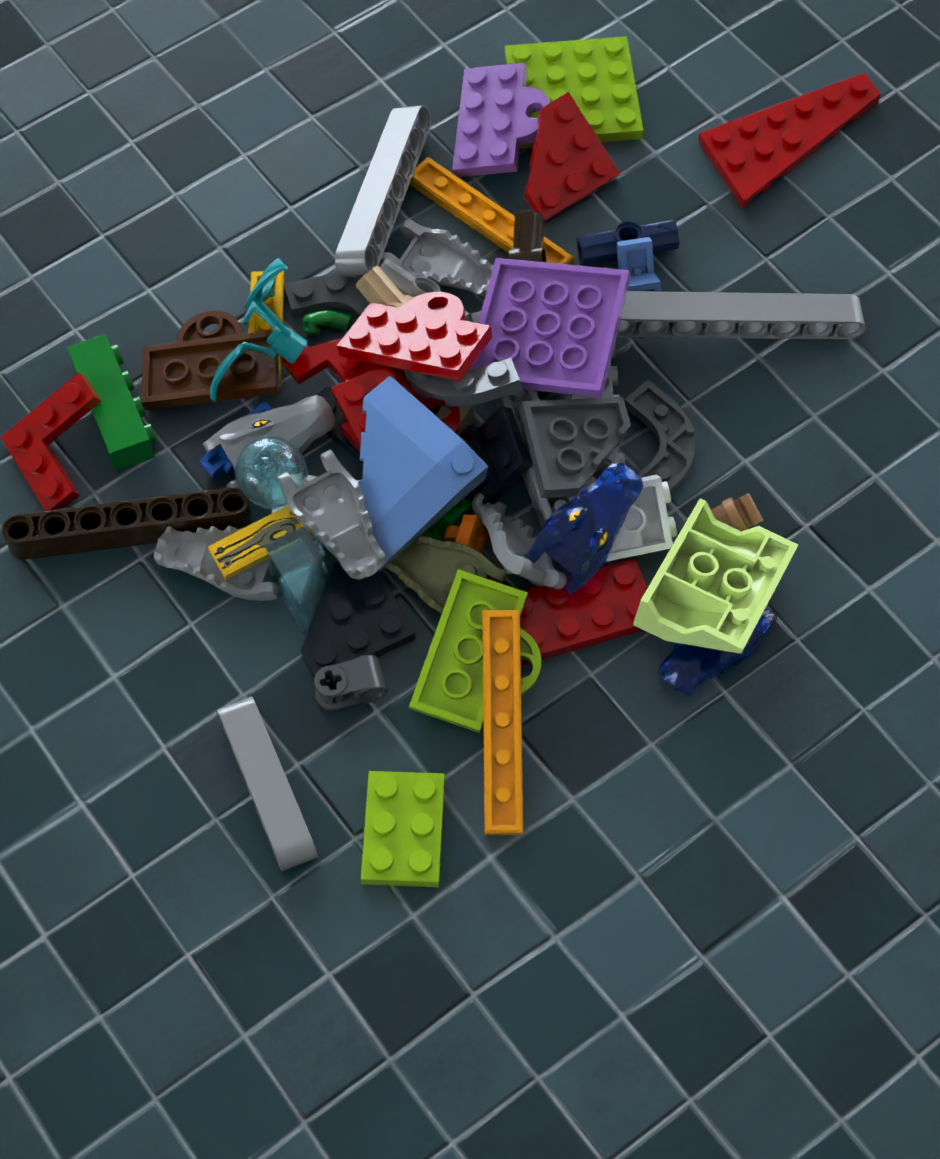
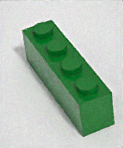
M106 334L68 346L67 350L75 373L80 372L88 379L102 401L91 412L115 472L155 458L151 444L157 443L150 423L143 425L141 417L146 416L139 396L135 398L131 396L130 391L135 390L128 370L123 372L120 370L119 365L124 364L117 344L110 346Z

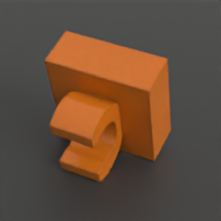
M463 515L460 527L454 525L447 526L443 539L463 544L483 554L489 534L477 515Z

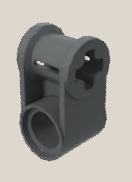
M364 655L350 661L320 668L314 677L315 701L320 708L326 711H337L362 703H372L382 699L388 693L379 660L374 655Z

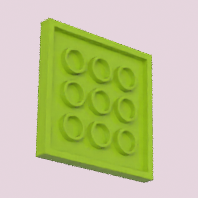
M627 36L505 45L506 64L525 62L527 68L526 87L541 90L546 94L550 103L569 92L600 142L643 139L644 130ZM539 111L532 113L529 118L539 117ZM534 142L521 145L519 149L533 148Z

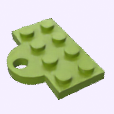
M458 569L410 701L409 709L480 733L483 725L482 610H520L521 615L528 592ZM520 628V659L528 661L532 666L531 674L521 678L522 696L534 686L541 669V653L535 640Z

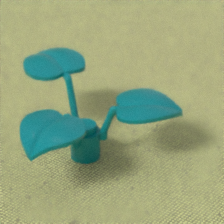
M279 257L266 268L252 289L245 304L247 312L243 320V324L246 326L251 316L256 312L273 328L266 340L271 346L266 348L247 342L239 344L224 359L213 377L210 387V398L214 402H216L217 387L223 375L233 361L245 351L252 350L264 353L272 359L278 354L293 364L308 342L286 327L264 304V301L275 297V276L288 269Z

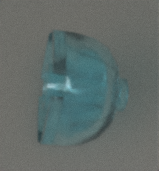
M269 435L255 438L245 445L236 459L234 469L237 485L245 497L260 508L268 509L287 506L277 476L288 472L296 488L306 483L308 477L306 460L296 446L281 437Z

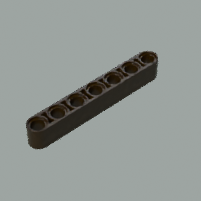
M230 487L18 514L11 516L4 522L2 534L10 553L15 558L29 560L153 544L158 542V538L165 532L168 526L177 531H190L192 533L196 532L197 528L210 529L211 526L221 531L225 530L228 526L241 529L251 525L253 515L247 493L240 488ZM240 508L239 511L230 512L232 509ZM198 513H205L202 516H194ZM170 517L165 521H159L161 518ZM127 522H134L131 525L123 526ZM99 526L94 530H88L91 527ZM57 531H62V532L59 533V534L52 535L53 533H55V532H57ZM27 535L26 537H24V538H22V539H17V538H19L20 536Z

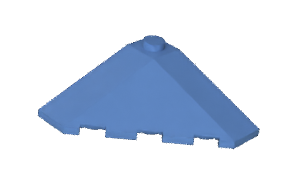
M391 376L386 378L363 398V413H366L365 432H361L360 461H363L362 481H358L365 499V509L370 516L373 536L381 550L385 553L383 567L486 479L488 470L487 464L462 438Z

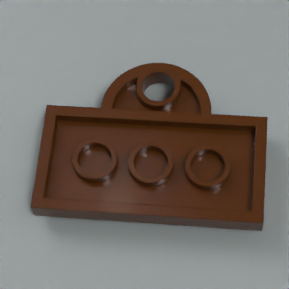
M212 310L199 313L186 321L179 330L175 343L143 346L141 403L144 410L214 402L210 398V387L213 377L224 359L243 342L270 348L271 345L266 340L272 330L244 334L240 323L234 316L227 312ZM208 325H219L213 332H203ZM252 350L245 351L233 361L220 380L217 387L216 402L279 394V355L276 354L272 359L264 353Z

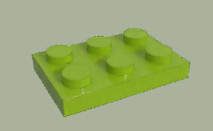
M369 771L361 884L439 887L445 786L444 773Z

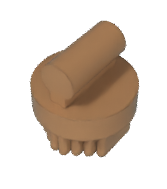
M750 493L735 500L730 497L722 501L721 505L711 509L716 520L739 531L747 530L749 527L763 521Z

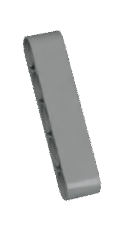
M250 696L217 709L222 727L281 871H286L318 858L312 837L253 697Z

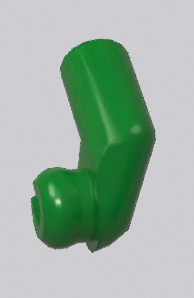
M332 310L308 313L303 319L305 323L302 331L305 334L318 336L321 326H326L348 332L352 326L353 317Z

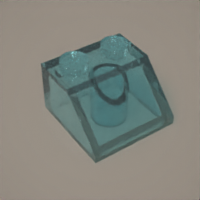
M302 527L266 544L265 549L272 581L280 587L279 593L305 636L308 633L326 586L324 575L328 574V569L322 559L326 554L320 540L316 537L311 538L306 528Z

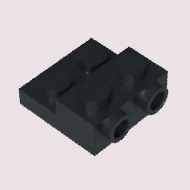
M500 406L480 427L468 425L459 435L488 466L486 479L464 497L470 502L480 493L484 495L482 504L488 502L493 504L533 465L510 407Z

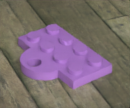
M525 62L464 69L452 167L453 173L457 177L517 172L520 146L536 140L539 125L537 123L538 117H529L532 113L540 111L550 101L541 90L526 87L527 68Z

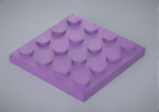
M496 258L478 321L479 324L491 327L493 337L469 370L512 358L522 389L602 398L631 280L629 270Z

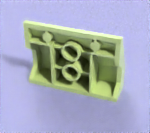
M700 498L643 595L633 625L665 641L742 654L797 550L798 544L760 526L739 531L716 520L707 501Z

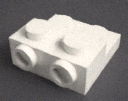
M652 475L622 481V484L588 490L598 541L608 528V539L605 545L599 548L602 562L671 549L673 545L672 538L677 537V529L674 517H668L666 503L671 502L667 481L662 482L661 477Z

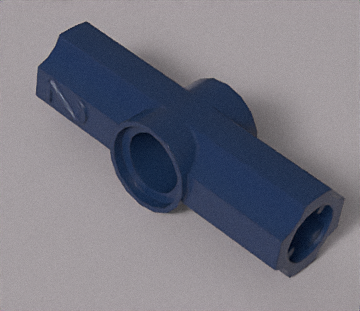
M668 220L639 225L637 222L623 221L613 231L577 237L576 245L580 264L585 266L613 260L618 262L617 242L650 237L653 253L679 249L680 241L676 222Z

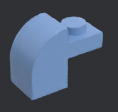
M650 237L617 242L618 269L629 270L631 276L628 291L661 292L660 280L654 273L653 246Z

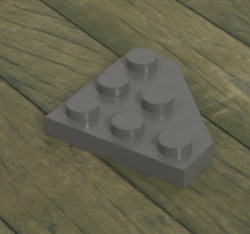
M623 397L522 401L519 411L541 498L577 496L623 440L631 427Z

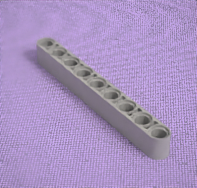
M628 291L617 337L853 339L862 335L866 326L860 299L852 294Z

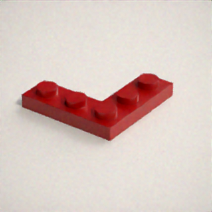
M80 372L1 436L2 441L45 511L64 509L80 496L50 447L54 440L102 402L88 379Z

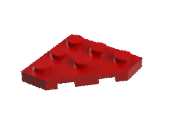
M569 92L547 104L539 111L538 131L533 144L530 160L531 169L529 180L525 187L524 198L534 212L543 214L544 222L621 174Z

